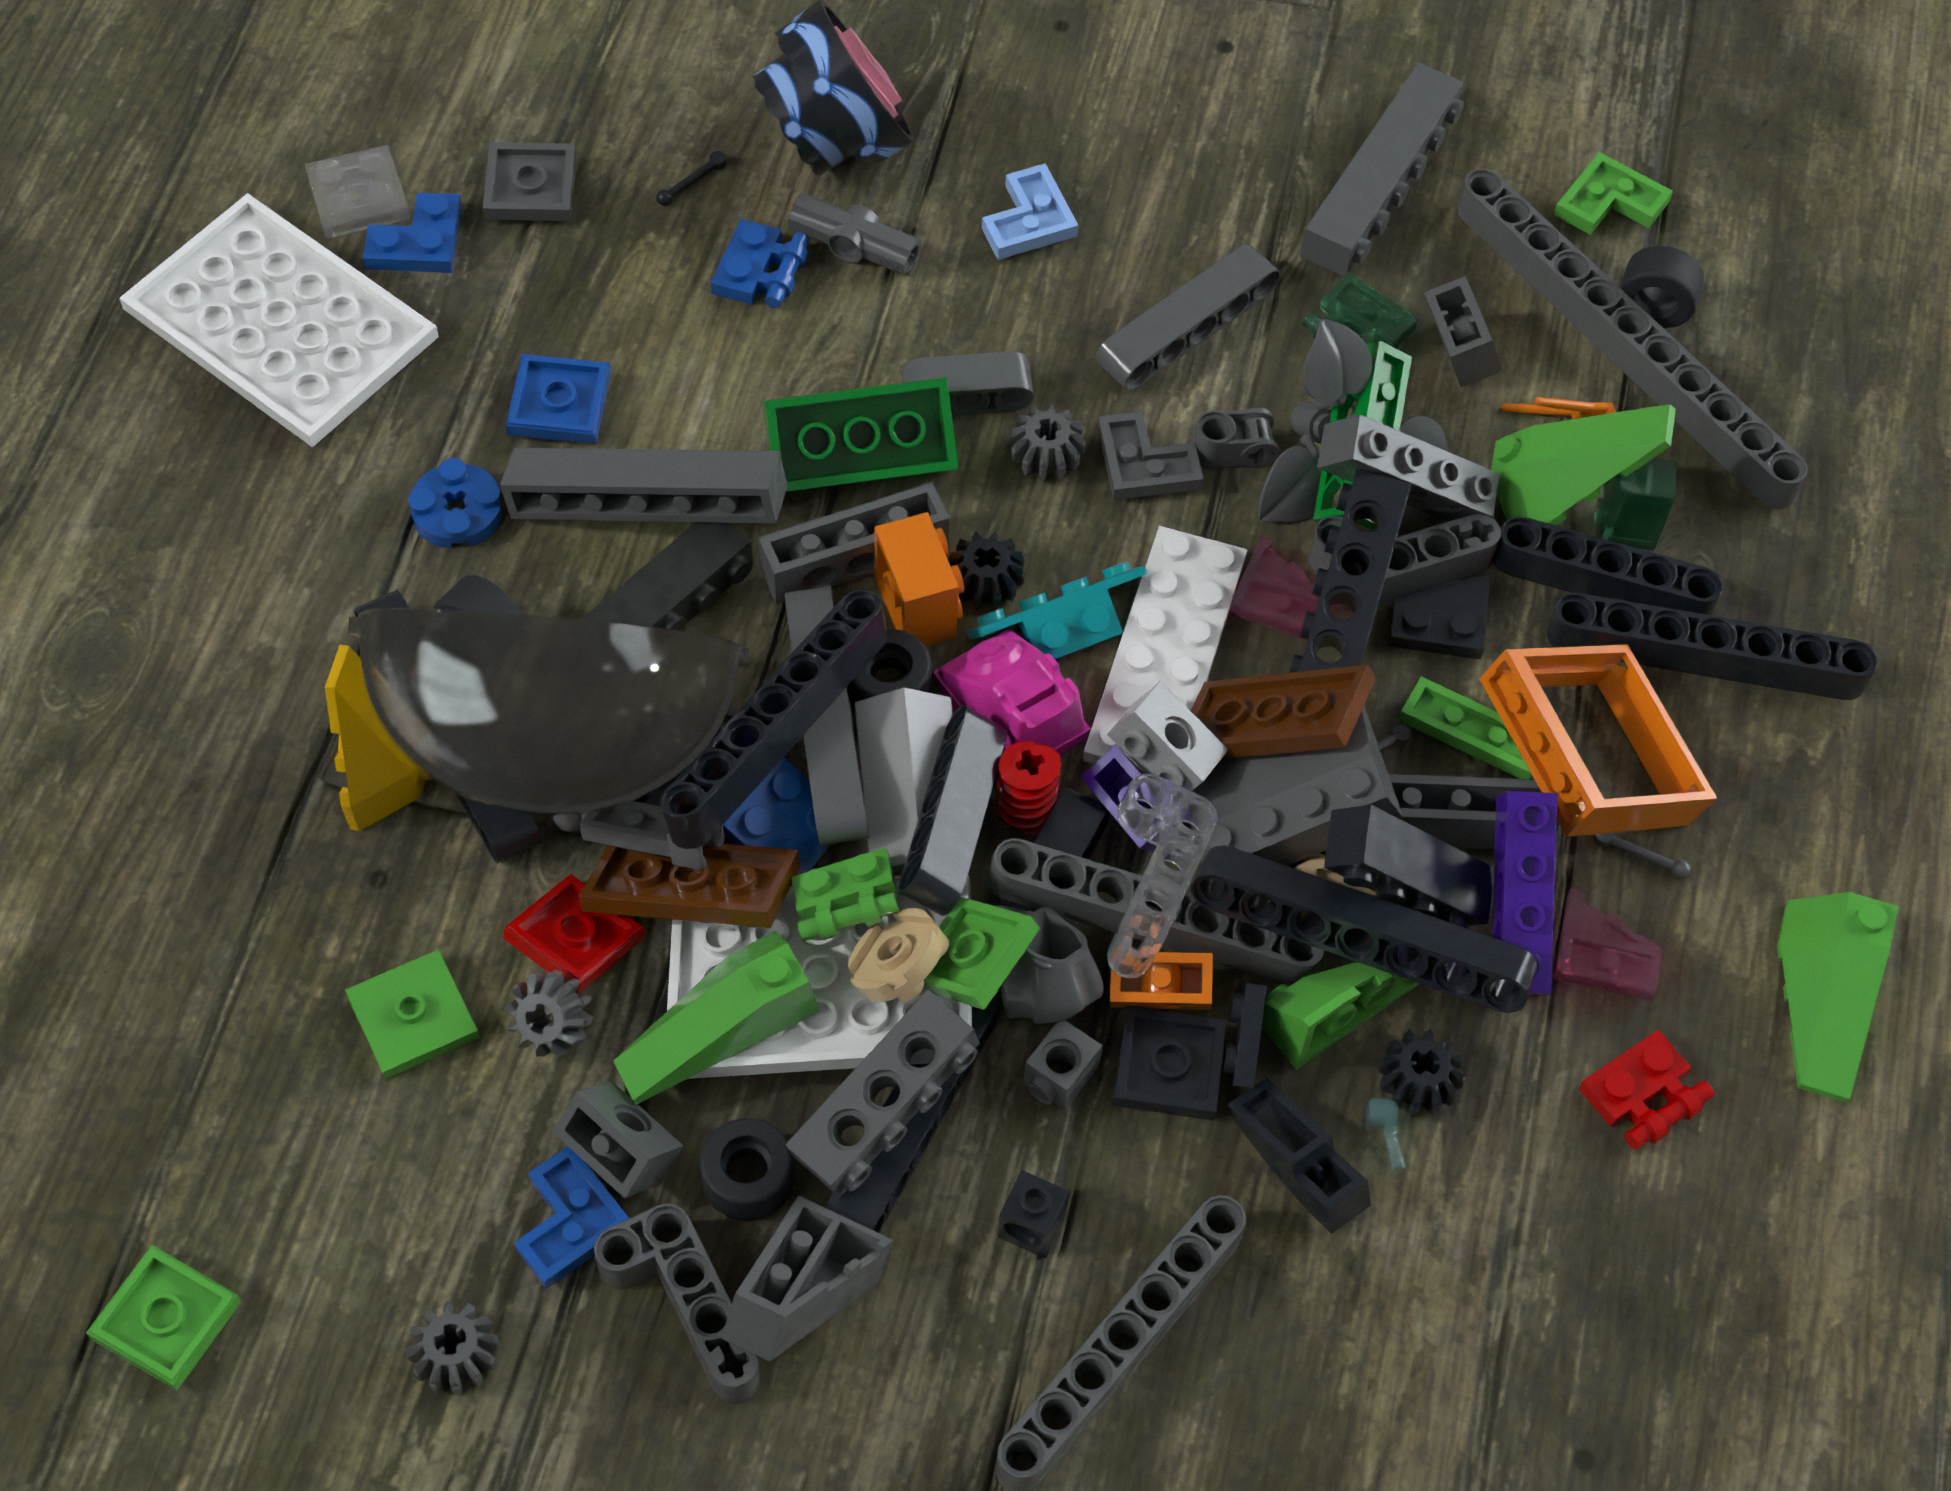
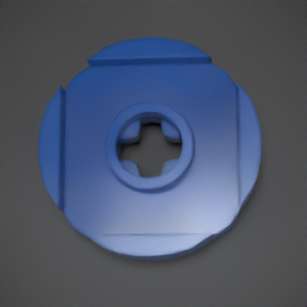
M457 458L446 459L439 467L423 475L417 481L408 497L416 531L429 543L442 548H453L452 543L460 544L467 542L468 547L479 544L495 532L502 518V496L496 480L485 470L474 465L465 464ZM454 500H463L466 506L463 510L460 508H454L451 511L447 510L448 503Z

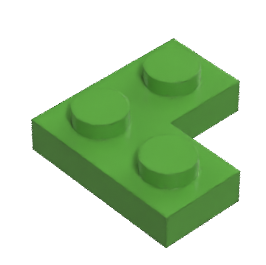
M1599 152L1557 203L1554 216L1589 235L1593 233L1611 209L1649 228L1669 203L1673 191Z

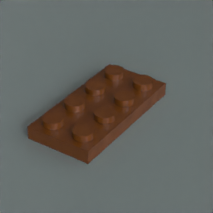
M1366 664L1204 682L1190 711L1228 749L1222 759L1345 748L1376 677L1369 665Z
M723 844L720 847L703 846L702 853L706 859L707 867L698 870L673 865L671 857L608 845L579 895L582 911L606 913L609 915H628L654 919L771 928L792 885V877L797 875L801 866L799 851L797 849Z

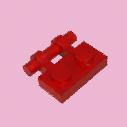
M1659 1029L1584 1079L1579 1087L1580 1092L1611 1128L1626 1117L1635 1127L1624 1133V1137L1628 1145L1634 1150L1639 1149L1647 1142L1657 1143L1668 1135L1669 1127L1682 1118L1690 1120L1703 1110L1702 1104L1714 1097L1713 1088L1705 1080H1701L1691 1088L1683 1086L1680 1080L1688 1075L1692 1067ZM1660 1094L1668 1102V1104L1656 1112L1649 1110L1645 1105Z

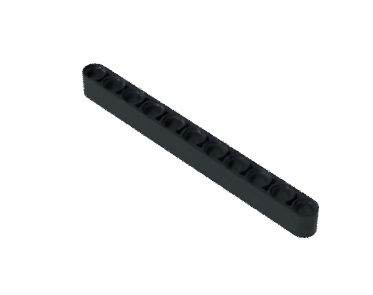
M1066 787L1034 843L1089 859L1107 826L1111 813L1102 802L1070 787ZM1019 869L1015 875L1021 874ZM1053 877L1049 878L1054 886L1060 889H1068L1067 884L1063 880ZM1001 899L998 904L1031 912L1038 910L1005 899ZM1001 986L984 1010L972 1006V1028L975 1030L980 1042L976 1047L978 1053L973 1062L962 1073L956 1074L953 1072L940 1086L943 1091L936 1103L924 1113L918 1111L905 1125L907 1132L899 1144L889 1152L882 1150L870 1163L872 1169L866 1180L854 1191L847 1189L840 1198L833 1193L825 1207L826 1209L880 1233L1004 1011ZM913 1064L911 1066L923 1068L929 1064ZM893 1087L883 1107L890 1106L897 1101L900 1089Z

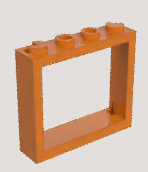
M1628 645L1506 649L1479 678L1541 792L1557 793V821L1566 837L1689 826L1717 799ZM1623 659L1628 668L1626 669L1625 666H1618L1617 664ZM1598 685L1660 795L1604 799L1542 687Z

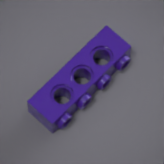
M1506 791L1496 796L1491 937L1521 947L1534 957L1537 969L1529 995L1551 994L1557 793Z

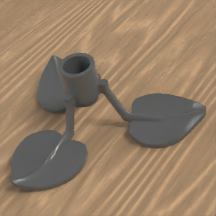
M1321 319L1319 322L1316 337L1306 356L1303 367V385L1307 394L1314 400L1313 402L1304 401L1294 408L1290 420L1293 431L1302 436L1300 443L1307 446L1308 449L1298 445L1288 448L1281 453L1272 465L1262 488L1258 504L1257 518L1262 521L1294 522L1308 519L1314 515L1322 471L1317 468L1320 452L1314 442L1319 444L1322 442L1324 424L1330 423L1332 410L1329 408L1344 404L1346 394H1357L1363 391L1369 382L1372 372L1370 351L1365 342L1354 331L1342 324L1328 319ZM1415 415L1401 422L1400 432L1449 452L1444 432L1433 419Z

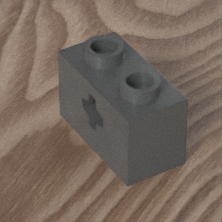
M1466 276L1424 292L1435 326L1460 387L1462 388L1502 372L1494 342Z

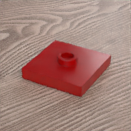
M569 874L505 926L503 939L548 973L554 970H562L564 984L573 978L580 980L579 987L576 990V994H579L644 939L645 927L628 915L583 912L579 895L585 883L574 875Z

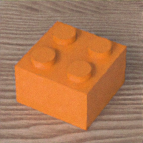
M928 512L874 527V579L893 627L896 630L906 631L917 637L925 647L957 638V619L963 618L959 593L964 592V583L958 566H950L946 557L949 554V549L942 528H934Z

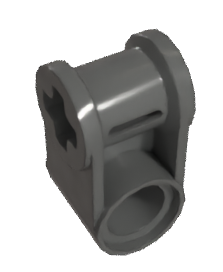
M1250 408L1232 411L1211 410L1201 414L1196 422L1192 443L1196 445L1201 467L1205 469L1227 467L1260 468L1273 464L1281 454L1279 444L1273 440L1271 429L1274 425V417L1271 411L1265 408Z

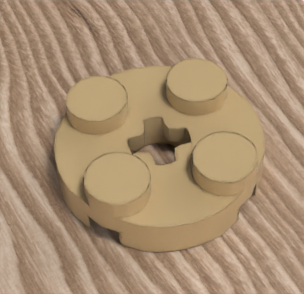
M906 908L893 913L892 916L897 921L890 923L884 929L879 924H875L861 937L854 947L848 964L849 970L854 974V979L850 980L868 1000L884 1002L897 997L900 1001L907 1002L914 999L924 987L923 980L935 967L939 958L947 951L949 947L948 938L924 910Z

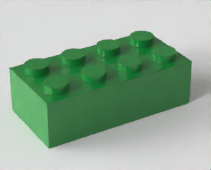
M947 377L762 400L768 450L780 451L788 485L786 492L959 469Z

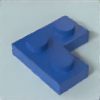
M417 193L412 226L368 224L363 253L365 269L452 273L462 209L460 194Z
M568 1146L528 1173L530 1182L555 1214L514 1242L516 1251L545 1289H548L595 1255V1241L603 1231L629 1219L587 1163Z

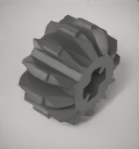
M1052 403L1044 412H1041L1033 405L1029 411V416L1019 414L1015 421V428H1012V432L1009 433L1008 445L1010 446L1013 465H1022L1025 477L1034 472L1039 473L1042 483L1048 474H1053L1061 481L1065 475V470L1076 471L1079 459L1082 458V454L1085 452L1086 441L1084 436H1082L1083 428L1081 421H1072L1069 409L1059 414L1055 413Z
M554 970L548 973L547 976L543 972L537 971L528 976L527 983L521 982L514 986L511 992L516 1000L507 1003L504 1010L516 1017V1020L508 1025L506 1031H520L522 1037L518 1048L525 1049L534 1043L536 1057H545L551 1051L556 1056H562L570 1051L571 1044L576 1046L585 1040L587 1035L583 1027L590 1025L594 1017L582 1010V1007L590 1003L592 997L588 995L579 997L576 994L580 980L573 978L564 984L562 970ZM545 1006H547V1007L549 1008V1010H548L546 1013H545ZM552 1014H553V1016H554V1021H551V1020L549 1019V1017H550Z
M446 1301L443 1307L444 1315L437 1317L433 1311L426 1309L423 1316L427 1327L411 1326L409 1333L412 1340L416 1343L406 1349V1355L410 1362L416 1363L413 1373L418 1381L430 1379L429 1386L437 1394L450 1382L453 1394L460 1396L463 1391V1381L469 1379L472 1385L481 1387L483 1379L479 1369L495 1370L497 1362L491 1353L499 1349L500 1342L497 1335L490 1333L493 1324L489 1316L484 1315L476 1318L475 1306L470 1303L465 1305L459 1314H456L453 1303ZM460 1342L456 1348L457 1353L452 1355L446 1354L450 1350V1343Z

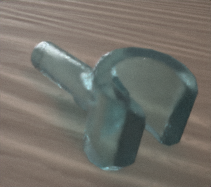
M1371 1098L1366 1105V1126L1383 1128L1384 1139L1393 1170L1405 1168V1162L1397 1138V1104L1390 1099Z

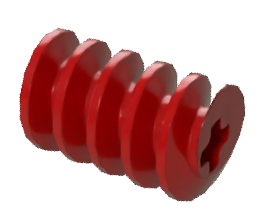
M1032 741L1017 742L1009 746L1000 757L998 765V790L996 793L997 814L1006 825L1013 829H1017L1027 835L1037 836L1057 802L1061 773L1060 754L1047 745Z

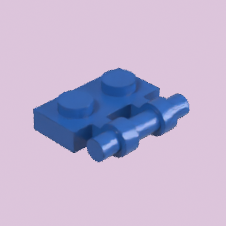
M740 219L712 278L711 294L753 305L758 292L766 294L764 301L769 307L779 308L783 299L791 295L795 285L793 277L797 269H801L804 266L808 257L806 249L810 242L809 237L805 233L796 232L791 242L783 245L781 244V229ZM771 263L780 265L777 271L771 274L767 273Z

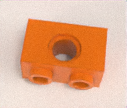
M1111 951V1008L1133 1006L1147 1009L1211 1010L1213 953Z

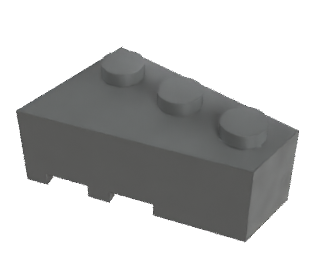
M798 1195L735 1293L721 1338L767 1361H772L879 1283L894 1240Z

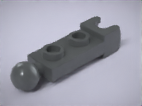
M569 794L558 799L552 810L553 820L558 828L566 832H578L581 830L583 840L671 857L673 865L701 870L707 867L706 859L702 853L703 846L720 847L724 843V829L722 825L713 837L700 847L694 849L677 847L672 843L661 806L603 795L594 807H590L584 798L576 794Z

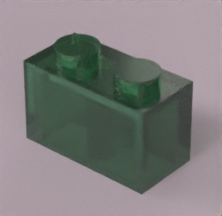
M1653 458L1629 476L1624 477L1617 474L1604 483L1603 498L1598 497L1594 512V524L1601 525L1600 538L1639 549L1655 550L1675 500L1676 461Z

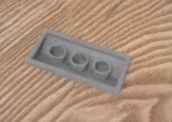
M905 687L855 702L861 780L870 838H867L868 853L886 847L892 859L895 876L902 875L945 729L953 716L951 697Z

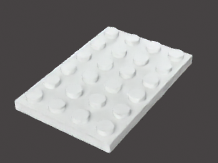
M248 193L119 298L126 312L311 447L315 446L439 337L435 324Z
M968 875L960 897L971 900V884ZM896 879L897 890L900 879ZM790 887L771 928L672 919L667 1011L730 953L774 931L789 944L811 984L820 1011L688 1079L856 1068L920 999L925 991H921L914 999L907 1002H902L897 997L884 1002H875L865 998L852 984L850 979H854V974L849 970L848 964L854 947L861 937L874 925L867 926L864 922L839 930V936L823 940L822 936L803 941L797 922L801 920L796 911L793 887ZM899 891L898 895H896L900 910L906 908L924 910L938 926L941 925L947 916H940L901 894ZM892 914L883 916V921L878 924L884 929L887 925L897 920ZM935 995L972 1027V1006ZM932 1049L918 1050L912 1056L910 1065L929 1064L934 1060L936 1052Z

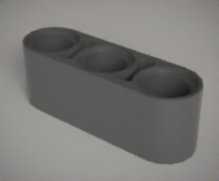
M1008 351L923 357L907 362L901 370L902 382L947 377L952 416L1018 411L1028 407L1034 400L1029 360L1026 355L1020 352Z

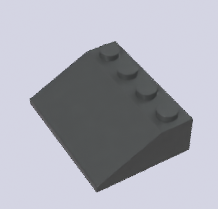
M1365 706L1360 713L1345 748L1223 758L1207 778L1186 795L1191 831L1201 863L1208 850L1214 846L1225 845L1289 866L1326 850L1331 811L1336 809L1373 805L1398 819L1404 818Z

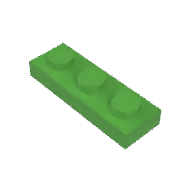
M1422 676L1420 677L1401 710L1398 721L1519 779H1530L1532 774L1498 712Z

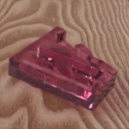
M1261 535L1233 597L1229 614L1302 639L1300 638V633L1306 612L1316 613L1320 597L1312 595L1314 583L1307 578L1306 572L1294 561L1287 564L1272 550L1273 542Z
M1570 888L1566 899L1554 979L1652 1001L1657 991L1662 949L1645 936L1633 933L1625 922L1611 912L1606 917L1583 901L1585 897L1583 892Z

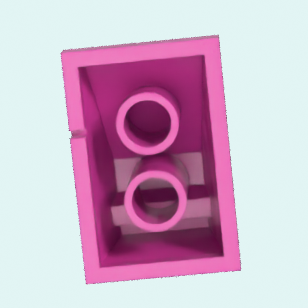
M1011 628L979 643L971 650L932 672V682L943 696L951 697L952 708L955 711L962 705H967L1007 729V737L1002 753L1009 746L1017 742L1032 741L1052 747L1061 756L1088 740L1091 728L1084 721L1078 687L1070 678L1064 679L1062 677L1059 664L1051 654L1042 653L1014 633Z

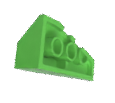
M1671 404L1533 425L1496 440L1491 470L1500 474L1497 497L1506 520L1521 516L1556 526L1567 519L1565 512L1567 509L1582 499L1590 503L1601 495L1599 488L1617 474L1624 477L1629 476L1669 448L1672 443L1676 409Z
M1852 892L1787 901L1777 942L1779 961H1782L1785 977L1783 992L1785 1002L1789 1004L1792 1025L1790 1040L1797 1087L1799 1089L1848 1103L1850 1100L1887 963L1899 906Z
M774 931L730 953L613 1062L634 1104L637 1105L820 1011L811 984L789 944Z
M1359 962L1351 963L1303 977L1290 987L1286 984H1281L1273 989L1265 997L1261 1029L1297 1070L1420 984Z

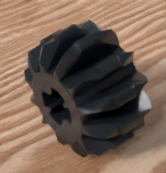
M975 531L972 536V542L959 539L956 545V552H950L948 557L950 566L957 565L962 575L964 592L959 593L960 602L973 599L976 610L983 605V602H989L995 610L999 607L1001 599L1013 602L1017 589L1022 588L1025 581L1022 552L1015 551V544L1012 538L999 542L996 531L989 538H982Z
M1431 1028L1424 1032L1422 1039H1418L1409 1029L1404 1033L1402 1042L1395 1039L1390 1041L1385 1050L1387 1056L1381 1057L1378 1064L1379 1073L1384 1075L1379 1084L1381 1092L1394 1093L1391 1100L1393 1108L1402 1105L1404 1102L1410 1104L1409 1110L1412 1117L1418 1115L1421 1106H1424L1434 1117L1440 1112L1442 1104L1449 1107L1453 1105L1458 1097L1457 1090L1463 1087L1466 1078L1465 1073L1459 1070L1463 1064L1462 1054L1448 1053L1452 1045L1450 1038L1442 1040L1439 1044L1432 1041L1434 1036Z

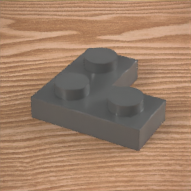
M1142 411L1098 416L1097 429L1113 500L1202 490L1204 478L1195 443L1151 448Z

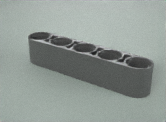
M1244 244L1107 338L1099 347L1095 356V362L1127 391L1134 390L1266 298L1279 283L1281 271L1250 244Z

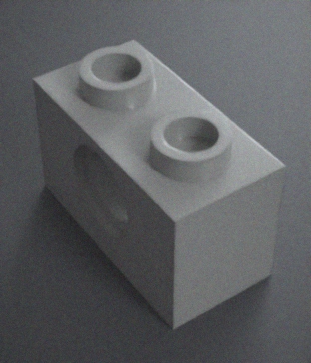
M1161 681L1135 701L1107 734L1174 803L1200 785L1228 751L1213 733Z

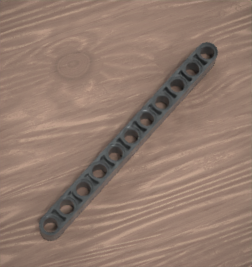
M1488 169L1470 171L1466 175L1458 205V215L1656 404L1659 406L1671 404L1676 409L1674 421L1761 503L1773 509L1790 507L1794 503L1807 475L1808 468L1804 459L1497 173Z

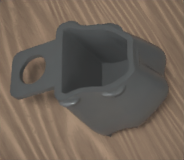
M994 905L1029 915L1041 928L1001 985L1003 1007L1008 1019L1026 1017L1032 1019L1034 1024L1062 1021L1074 1017L1085 1006H1089L1101 998L1104 990L1103 981L1087 946V939L1082 932L1063 920L1058 912L1049 907L1031 912Z

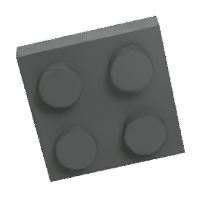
M489 142L483 199L484 220L571 221L576 167L575 144Z

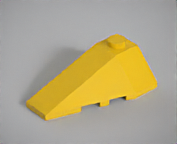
M339 645L325 685L331 733L340 734L338 753L335 757L336 771L345 772L348 788L342 787L339 793L341 808L350 830L362 831L420 798L425 781L432 780L435 774L437 756L431 750L425 731L350 646Z

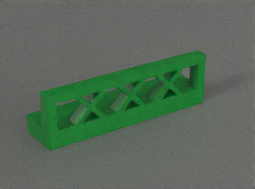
M1381 341L1368 343L1366 345L1372 357V372L1369 382L1363 391L1357 394H1346L1344 404L1332 407L1330 423L1347 418L1348 411L1352 407L1353 402L1356 401V410L1353 416L1363 415L1400 431L1412 356ZM1322 470L1313 520L1319 522L1327 516L1343 517L1344 511L1336 510L1337 507L1332 508L1333 498L1340 487L1343 486V483H1353ZM1359 519L1354 522L1371 530L1378 529L1377 525L1369 519Z

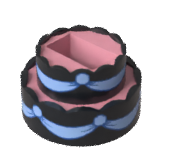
M824 0L816 1L775 32L779 48L783 54L753 75L752 78L755 81V88L764 96L767 110L775 118L779 119L783 135L797 146V152L801 160L810 165L815 175L821 176L852 155L855 156L860 168L869 171L915 142L914 136L897 106L902 99L886 71L851 28L847 30L839 17Z

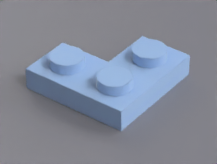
M1045 163L1006 174L1005 186L1016 208L982 217V230L998 260L1071 239L1078 235V224Z

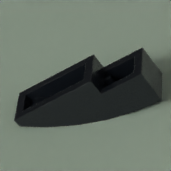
M1267 1077L1256 1084L1254 1088L1249 1089L1227 1104L1229 1113L1264 1161L1309 1213L1331 1234L1371 1206L1368 1180L1334 1150L1332 1136Z

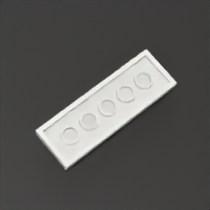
M1159 526L1146 564L1148 574L1142 576L1084 749V762L1095 764L1116 744L1107 735L1108 732L1130 706L1159 681L1191 710L1204 682L1208 681L1248 549Z

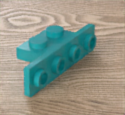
M1126 561L1102 570L1105 579L1089 585L1086 576L1060 586L1063 595L1047 600L1044 592L1019 601L1021 611L1005 616L1003 608L979 616L976 618L979 626L967 631L969 639L979 638L1019 623L1024 640L1042 653L1051 654L1054 659L1122 634L1123 631L1107 589L1148 574L1146 567L1143 565L1131 569L1129 562Z

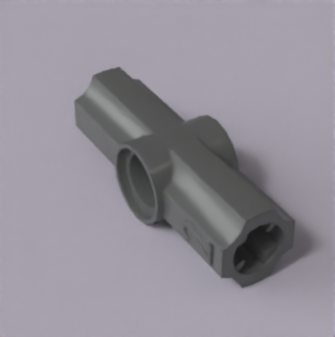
M804 193L797 196L788 217L789 229L805 233L809 237L827 243L835 256L849 263H857L864 258L905 275L906 273L909 274L913 269L921 249V239L881 224L880 219L872 210L858 204L851 205L846 210Z

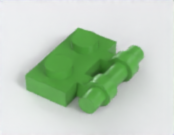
M886 847L792 877L796 911L801 920L797 922L803 941L822 936L823 940L839 936V930L864 922L867 926L878 924L883 921V916L900 911L896 896L898 895L893 863Z

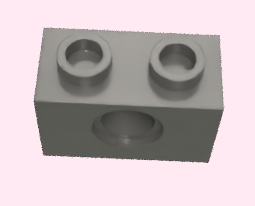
M612 1081L575 1092L552 1131L624 1198L660 1185L683 1148V1145L638 1104L635 1105L633 1100Z

